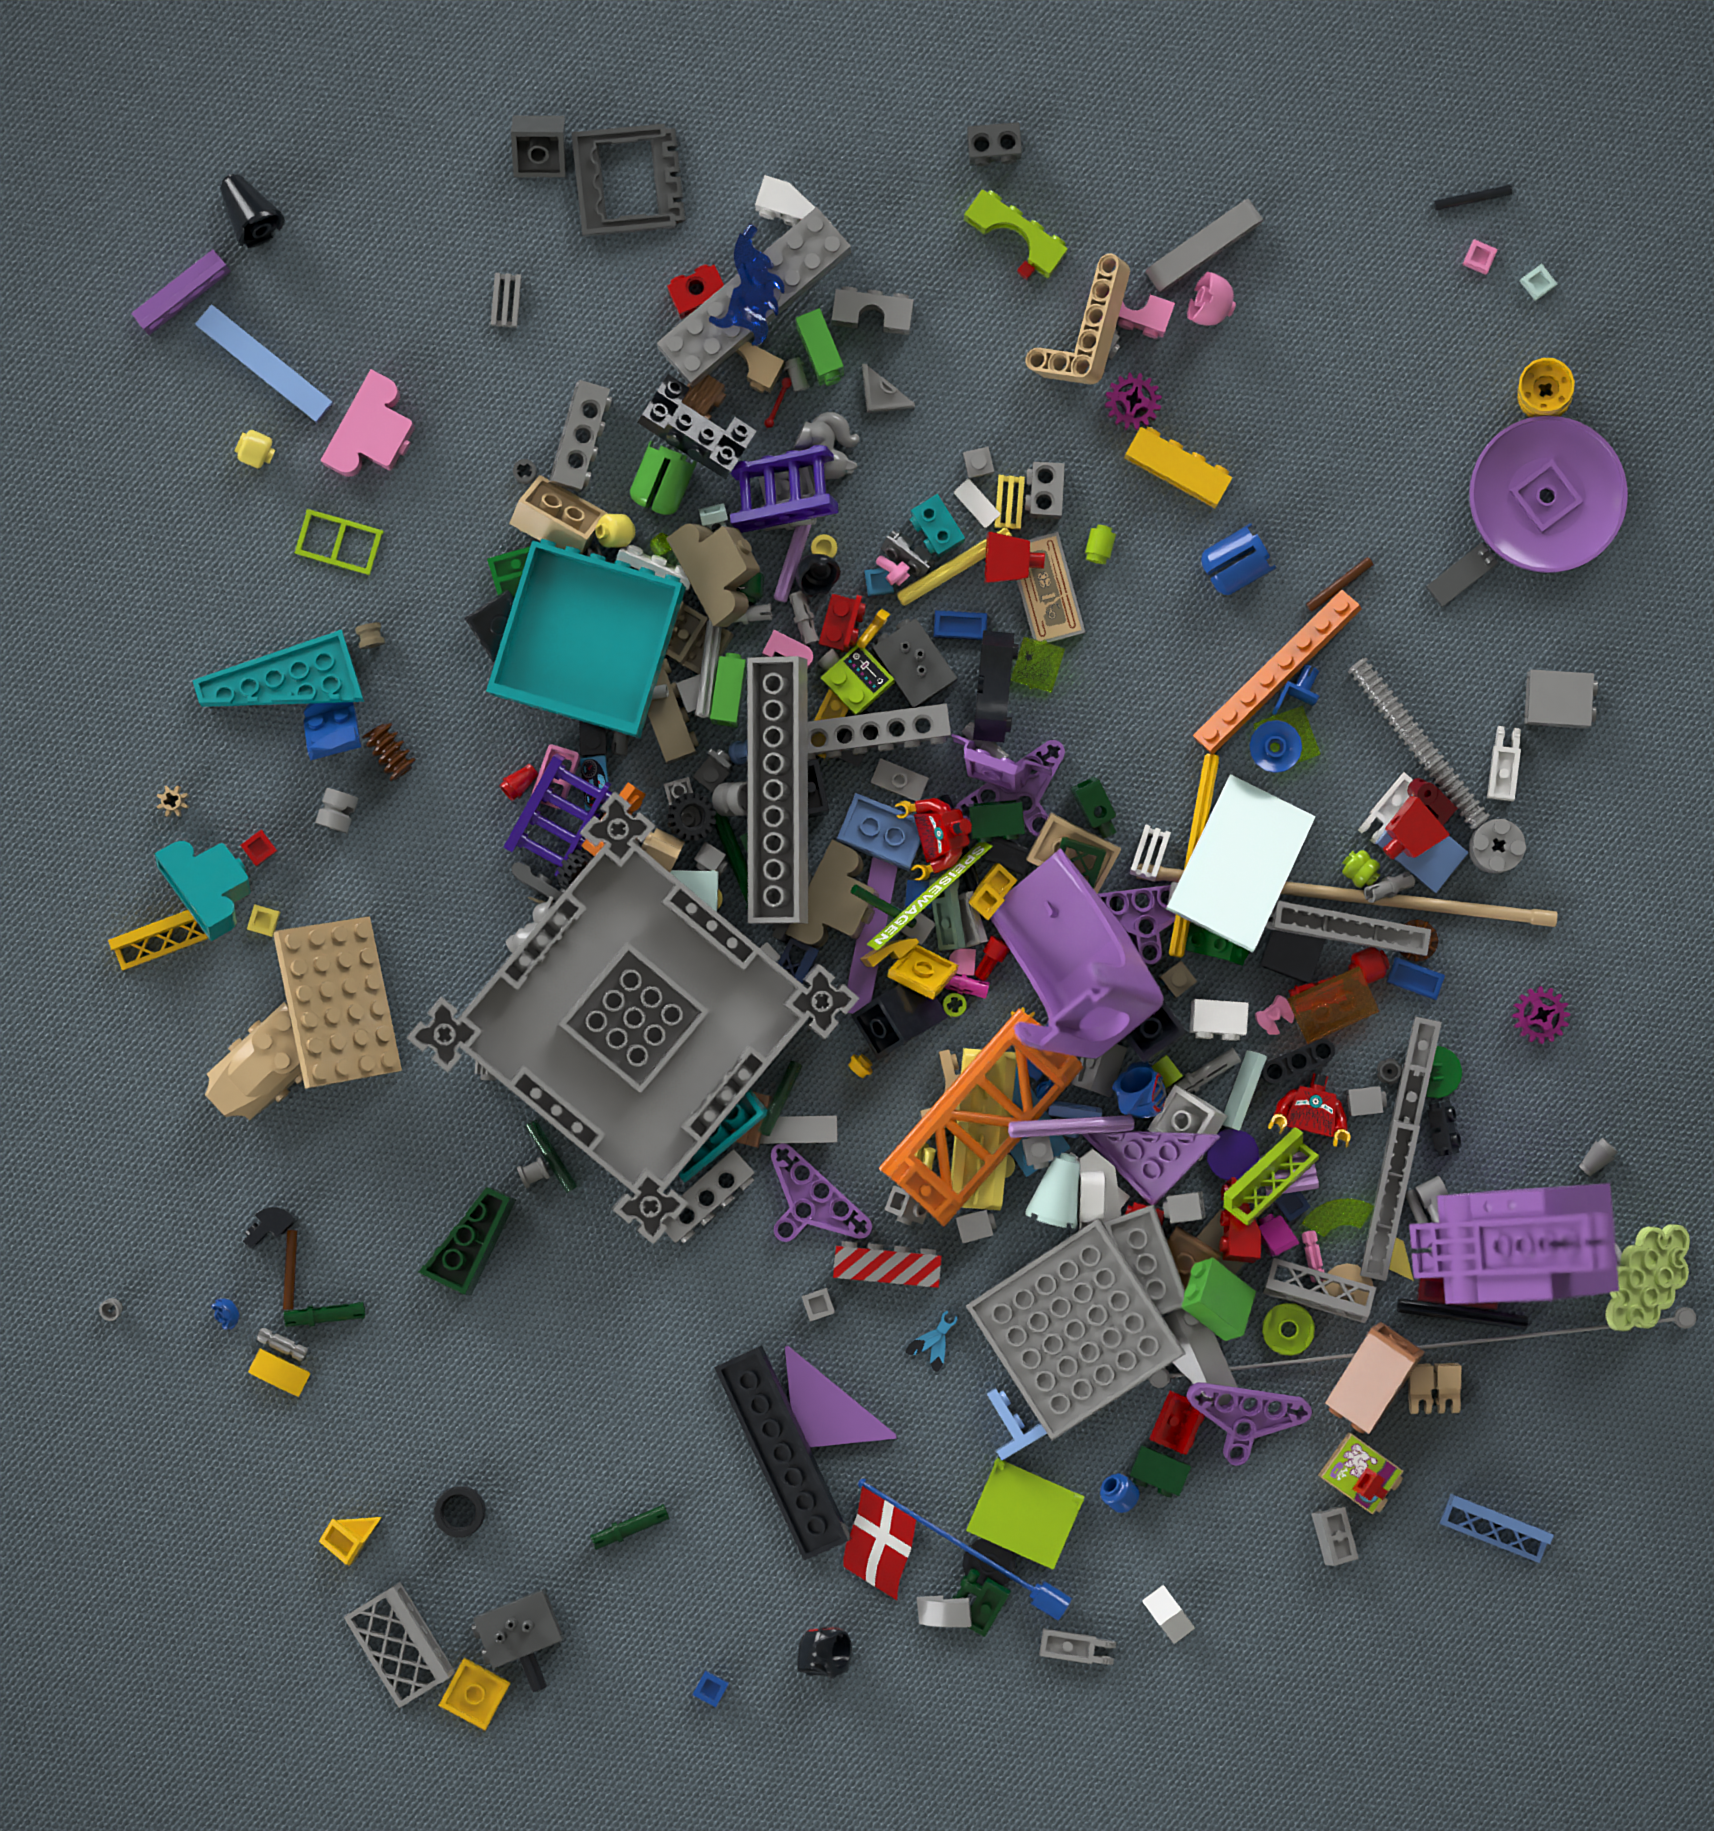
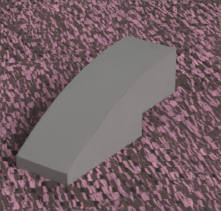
M837 1116L765 1117L759 1144L838 1143Z

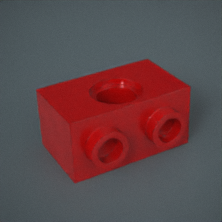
M708 264L702 265L694 270V274L687 277L685 275L677 276L670 281L671 284L667 285L668 292L681 319L689 316L724 286L715 264L710 267ZM694 284H700L704 287V290L699 295H693L689 291L690 287Z

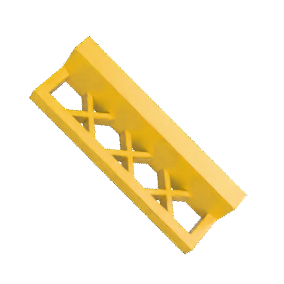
M189 910L109 939L108 942L111 950L115 951L120 967L124 971L209 938L206 934L195 930L198 923ZM193 922V925H192L191 928L185 926V925L190 924V923ZM179 927L189 930L186 940L181 943L170 940L174 929ZM168 932L167 937H164V936L160 935V934H163V933ZM193 933L200 935L191 939ZM157 936L165 940L161 950L154 953L145 949L149 939ZM144 941L142 947L136 945V943ZM168 942L174 944L173 946L166 948ZM128 946L140 949L136 960L126 963L121 949ZM144 951L149 953V955L142 957Z

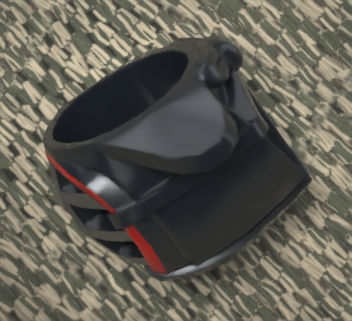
M831 1626L807 1630L802 1636L798 1647V1671L806 1673V1676H827L830 1679H834L843 1673H848L852 1657V1643L848 1633L838 1627Z

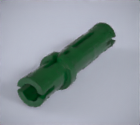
M364 1302L326 1307H314L312 1305L305 1309L284 1311L285 1327L309 1325L312 1327L318 1323L365 1318Z
M661 1504L621 1523H611V1527L591 1534L590 1537L597 1551L616 1541L621 1543L624 1541L623 1538L663 1521L670 1520L664 1504Z

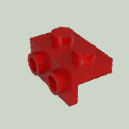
M1169 1390L1149 1439L1187 1455L1189 1449L1194 1444L1196 1432L1199 1425L1203 1422L1205 1415L1194 1408L1187 1397Z

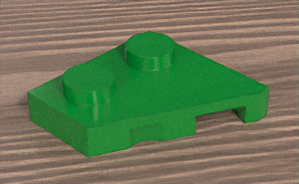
M530 546L487 558L498 595L508 589L513 598H515Z

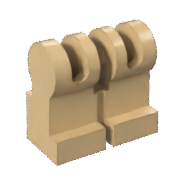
M1434 1363V1366L1431 1364H1417L1408 1377L1410 1414H1418L1419 1401L1422 1399L1424 1400L1425 1414H1431L1434 1403L1431 1396V1390L1437 1389L1435 1402L1439 1414L1445 1413V1402L1447 1399H1450L1451 1413H1460L1461 1365L1458 1363Z

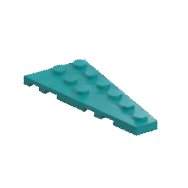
M342 630L192 680L201 707L365 702Z

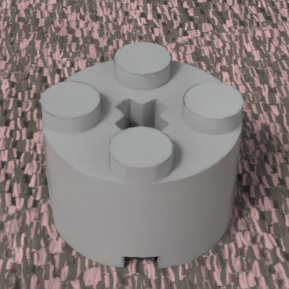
M1494 819L1482 824L1472 833L1469 842V856L1474 865L1482 871L1493 874L1503 873L1514 868L1522 860L1526 851L1523 833L1514 823L1505 819ZM1494 842L1502 844L1500 847L1501 852L1499 850L1493 851Z

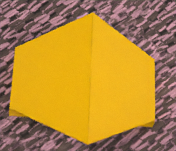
M382 1517L346 1520L332 1519L319 1542L346 1565L350 1566L357 1559Z

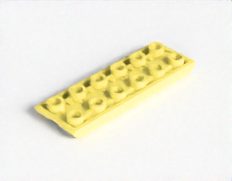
M963 1048L961 1073L982 1050ZM1005 1052L984 1075L1012 1102L1016 1072L1015 1052ZM978 1084L962 1100L957 1110L1011 1117V1114ZM956 1120L958 1125L992 1155L1009 1137V1127ZM956 1136L954 1139L951 1180L953 1190L959 1194L985 1162ZM1007 1156L961 1208L1001 1210Z

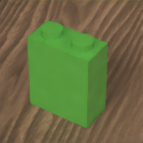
M819 308L796 317V329L819 385L826 384V386H831L840 382V377L844 376V366L821 309Z
M726 653L725 657L719 656L710 716L711 723L714 725L738 728L747 670L746 660L742 659L739 654Z
M1210 1258L1194 1263L1188 1287L1184 1293L1185 1297L1182 1308L1221 1339L1227 1341L1244 1335L1256 1291L1216 1259Z

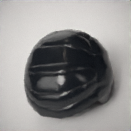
M810 554L798 563L795 573L796 581L800 590L806 596L813 597L818 593L827 594L838 581L841 570L838 563L832 557L825 554Z

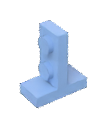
M994 1388L987 1393L1014 1438L996 1449L1001 1460L1047 1434L1041 1423L1022 1433L1021 1429L1025 1426L1018 1414L1016 1413L1012 1416L1007 1408L1011 1402L1005 1392L1001 1391L998 1393L997 1389Z

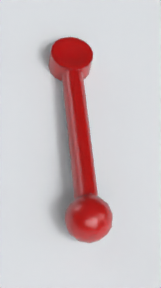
M790 378L782 380L783 387L769 418L764 421V425L767 428L774 426V417L786 390L792 386Z

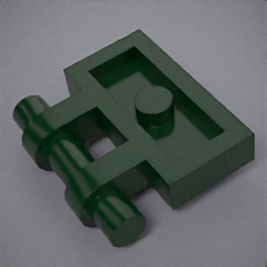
M971 1569L968 1575L964 1576L961 1580V1588L957 1595H953L951 1599L967 1598L969 1593L977 1596L973 1604L970 1605L972 1624L971 1627L967 1628L985 1637L1011 1591L989 1578L981 1586L977 1583L980 1573L975 1569Z

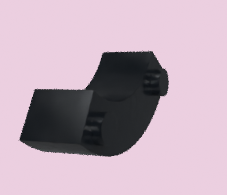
M983 630L979 677L984 678H978L973 740L1004 743L1005 733H1011L1012 717H1007L1012 659H1018L1019 644H1014L1015 633Z

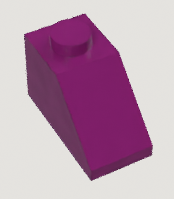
M1270 1213L1258 1220L1260 1224L1258 1226L1261 1230V1242L1268 1256H1276L1299 1244L1298 1239L1281 1215L1274 1217Z

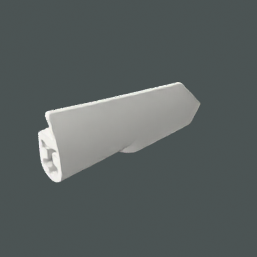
M1091 1149L1079 1158V1231L1097 1219L1104 1226V1222L1121 1216L1115 1166L1094 1149Z

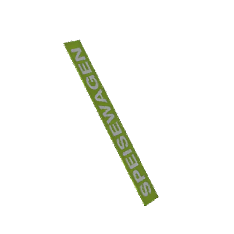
M986 842L976 844L955 866L944 873L870 940L867 945L878 951L984 855L992 845Z

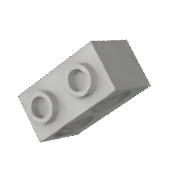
M1033 462L1032 469H1027L1026 484L1031 485V495H1026L1025 510L1030 511L1029 518L1061 520L1065 463ZM1039 473H1050L1052 481L1047 484L1040 482L1038 479ZM1045 497L1049 499L1051 506L1043 510L1037 506L1036 501L1039 498Z

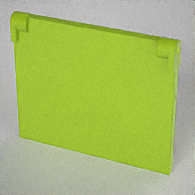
M997 1457L966 1531L1054 1570L1085 1496L1070 1491Z

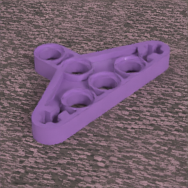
M1056 740L1047 741L1015 764L1021 767L1024 760H1034L1038 764L1043 765L1042 760L1036 754L1040 752L1043 757L1048 753V746L1051 745L1052 748L1058 747V758L1055 759L1051 756L1045 760L1049 764L1047 767L1052 770V776L1039 771L1035 774H1030L1026 785L1017 793L986 783L961 800L956 808H959L961 811V806L963 805L968 808L969 804H974L971 800L973 797H976L978 803H983L981 793L988 789L995 793V801L1016 800L1022 796H1027L1032 800V807L1027 811H1023L1024 825L1033 836L1038 837L1040 832H1036L1033 829L1032 822L1036 818H1043L1045 820L1048 818L1039 801L1064 757V746Z
M1171 885L1098 894L1100 898H1104L1103 902L1122 924L1128 935L1133 936L1134 945L1144 963L1148 966L1157 963L1162 956L1159 932L1175 922L1176 914L1167 910V905L1163 904L1160 899L1163 891L1170 892ZM1138 894H1144L1148 898L1146 908H1139L1136 905L1135 898ZM1112 897H1118L1122 900L1123 907L1120 911H1114L1110 908L1109 903ZM1141 920H1147L1151 923L1152 930L1149 934L1140 932L1139 923ZM1145 946L1154 948L1156 956L1153 960H1146L1143 957L1142 950Z
M781 1143L772 1149L771 1159L790 1207L774 1226V1234L777 1239L784 1242L791 1241L807 1224L859 1239L866 1238L871 1233L872 1223L869 1218L791 1146ZM787 1148L789 1150L787 1155L792 1161L795 1156L800 1159L799 1162L792 1166L790 1172L785 1169L789 1165L785 1160L780 1162L776 1160L778 1157L777 1149L784 1150ZM800 1165L808 1167L810 1171V1176L804 1181L798 1180L794 1174L795 1169ZM824 1183L829 1187V1194L826 1198L820 1199L815 1196L814 1188L817 1184ZM844 1201L847 1203L849 1211L845 1216L835 1215L833 1206L836 1202ZM800 1203H807L811 1207V1214L807 1218H800L796 1214V1207ZM853 1210L858 1213L854 1217L857 1221L865 1220L867 1222L865 1225L866 1233L861 1231L858 1234L853 1231L855 1225L851 1221L848 1226L843 1223L844 1220L851 1216ZM788 1222L793 1226V1234L790 1237L784 1238L778 1233V1227L781 1223Z
M1202 1382L1192 1384L1187 1391V1398L1192 1406L1227 1431L1223 1454L1228 1462L1235 1466L1242 1465L1248 1460L1254 1438L1303 1424L1312 1415L1311 1406L1304 1398ZM1201 1391H1203L1207 1397H1200L1198 1401L1195 1396L1200 1395ZM1222 1395H1231V1400L1227 1405H1219V1398ZM1250 1397L1256 1399V1403L1252 1408H1243V1403L1246 1399ZM1273 1401H1279L1280 1408L1276 1412H1268L1269 1404ZM1300 1406L1303 1408V1411H1299L1297 1415L1293 1412V1410H1290H1298ZM1240 1423H1249V1428L1245 1433H1237V1427ZM1240 1446L1243 1448L1239 1457H1230V1452L1234 1447Z

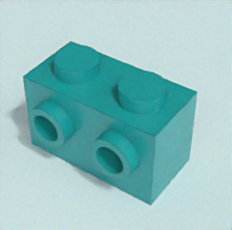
M938 494L911 510L912 518L909 521L916 532L921 530L926 540L923 543L930 554L935 553L937 558L965 542L964 535Z

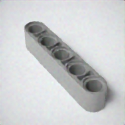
M1246 199L1152 264L1145 273L1157 290L1162 293L1255 229L1264 219L1251 201Z

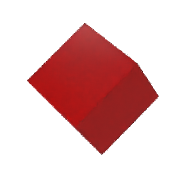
M1024 261L1018 268L1017 273L1028 280L1035 271V268L1027 261Z

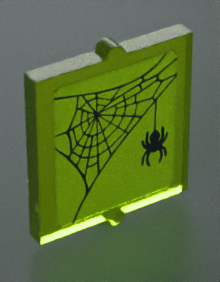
M1024 636L1010 680L1028 685L1029 689L1035 687L1052 693L1065 648L1049 644L1047 640L1039 641Z

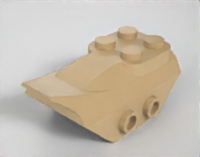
M285 1002L263 1022L260 1020L255 1022L248 1029L250 1034L244 1040L239 1038L228 1048L231 1052L207 1073L209 1084L205 1095L225 1117L245 1116L251 1120L275 1100L278 1103L290 1093L288 1088L294 1082L300 1084L303 1081L289 1008Z

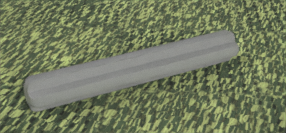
M710 619L707 620L696 709V715L701 718H709L711 716L722 627L713 626Z

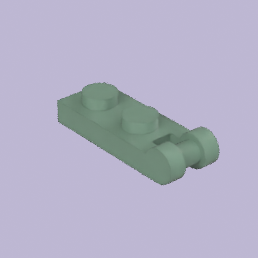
M941 876L932 877L929 881V887ZM958 878L944 890V894L942 892L932 901L939 951L966 947L957 893L959 887Z

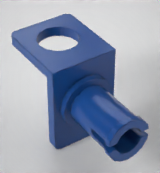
M1304 665L1296 684L1289 681L1285 684L1272 714L1275 715L1286 694L1314 706L1319 699V695L1310 690L1319 671L1313 668L1308 677L1311 666Z

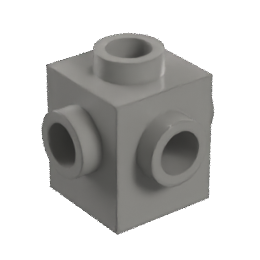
M893 1185L884 1210L898 1215L896 1220L911 1226L912 1221L923 1225L928 1211L905 1190Z

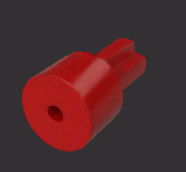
M991 936L982 951L985 953V956L974 972V975L983 981L987 980L998 961L1003 962L1010 951L1007 944L995 936Z

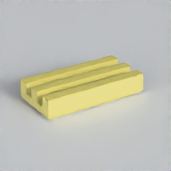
M998 476L996 509L1000 516L995 519L994 528L1021 530L1025 477ZM1003 482H1009L1005 523H1000ZM1014 483H1019L1016 524L1011 523Z

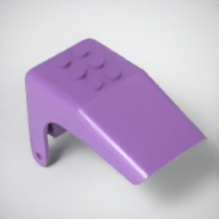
M1062 849L1056 851L1049 859L1009 891L1003 898L1005 901L990 918L1033 985L1049 1017L1048 1027L1019 1022L1015 1025V1033L1025 1045L1036 1049L1095 1059L1106 1053L1162 1006V992L1125 928Z

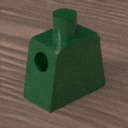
M1092 776L1070 788L1090 827H1097L1103 839L1117 832L1111 819L1117 817L1098 778ZM1100 806L1102 811L1099 815L1095 816L1094 810Z

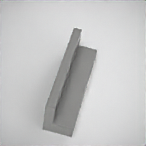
M1273 1258L1263 1294L1366 1323L1369 1318L1376 1287ZM1277 1266L1288 1269L1292 1279L1286 1282L1275 1280L1274 1276ZM1306 1275L1312 1276L1318 1286L1311 1290L1303 1288L1299 1279ZM1332 1282L1337 1283L1344 1293L1337 1297L1330 1296L1325 1286ZM1357 1290L1368 1292L1366 1306L1355 1303L1350 1294Z

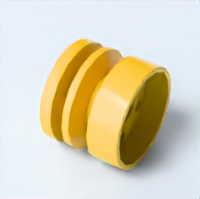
M1541 358L1532 361L1524 368L1519 379L1517 400L1521 410L1528 417H1561L1567 412L1572 402L1575 381L1571 370L1565 363L1555 358ZM1541 390H1550L1549 395L1546 394L1544 397L1540 396Z

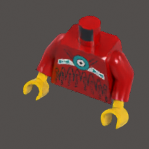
M938 798L915 801V804H911L908 801L896 804L895 807L904 806L906 809V813L897 815L898 818H905L912 812H917V814H914L926 862H930L928 866L915 865L912 867L911 871L920 868L923 871L922 876L915 880H926L931 872L936 874L955 866L962 855V849L970 843L968 833L972 830L971 822L963 818L962 811L959 808L951 809L949 804Z
M1316 1073L1312 1075L1310 1088L1298 1086L1297 1089L1289 1090L1278 1101L1274 1116L1268 1125L1269 1129L1272 1128L1273 1124L1279 1125L1280 1134L1285 1127L1293 1129L1296 1127L1302 1131L1334 1137L1333 1146L1337 1147L1338 1140H1344L1346 1143L1345 1147H1348L1350 1141L1347 1117L1342 1102L1336 1099V1094L1325 1092L1328 1076Z

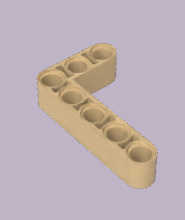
M1112 253L1105 254L1100 258L1075 352L1034 348L1026 356V365L1030 370L1044 378L1089 385L1096 384L1101 380L1130 275V268L1126 262Z

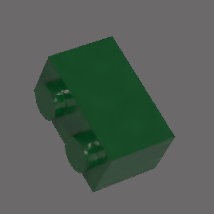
M1021 799L969 804L972 839L977 838L978 842L993 841V837L1004 836V840L1020 838L1019 834H1025Z
M1140 1444L1128 1474L1134 1477L1133 1483L1147 1488L1148 1484L1158 1487L1157 1493L1172 1498L1173 1494L1180 1496L1191 1466Z

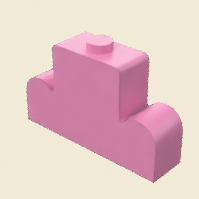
M370 369L320 460L323 465L344 476L351 477L360 472L362 468L361 457H365L387 470H392L399 456L406 454L411 444L408 440L415 426L410 419L389 409L394 407L400 398V392L392 380Z

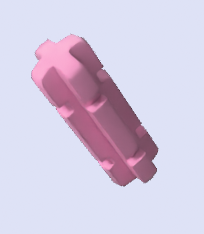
M1313 1230L1303 1232L1302 1240L1303 1244H1306L1304 1250L1308 1268L1324 1272L1321 1269L1323 1263L1319 1245H1316V1241H1318L1316 1232ZM1310 1276L1311 1281L1316 1283L1314 1277Z

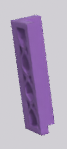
M213 249L131 314L144 331L150 335L231 271Z

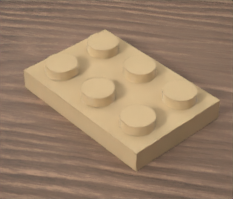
M1050 812L1026 860L1040 866L1058 851L1062 837H1068L1106 850V855L1094 886V890L1098 894L1121 848ZM1066 848L1065 854L1069 859L1078 855L1074 849ZM1088 854L1082 857L1088 870L1092 869L1096 856ZM1080 859L1072 862L1080 873L1086 871Z

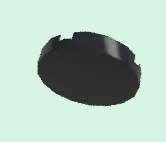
M983 1538L977 1539L969 1545L970 1548L1014 1574L1015 1559L1012 1551ZM965 1551L962 1563L965 1576L968 1575L971 1569L977 1570L980 1573L977 1583L981 1586L984 1585L987 1578L1001 1586L1010 1581L1009 1577Z

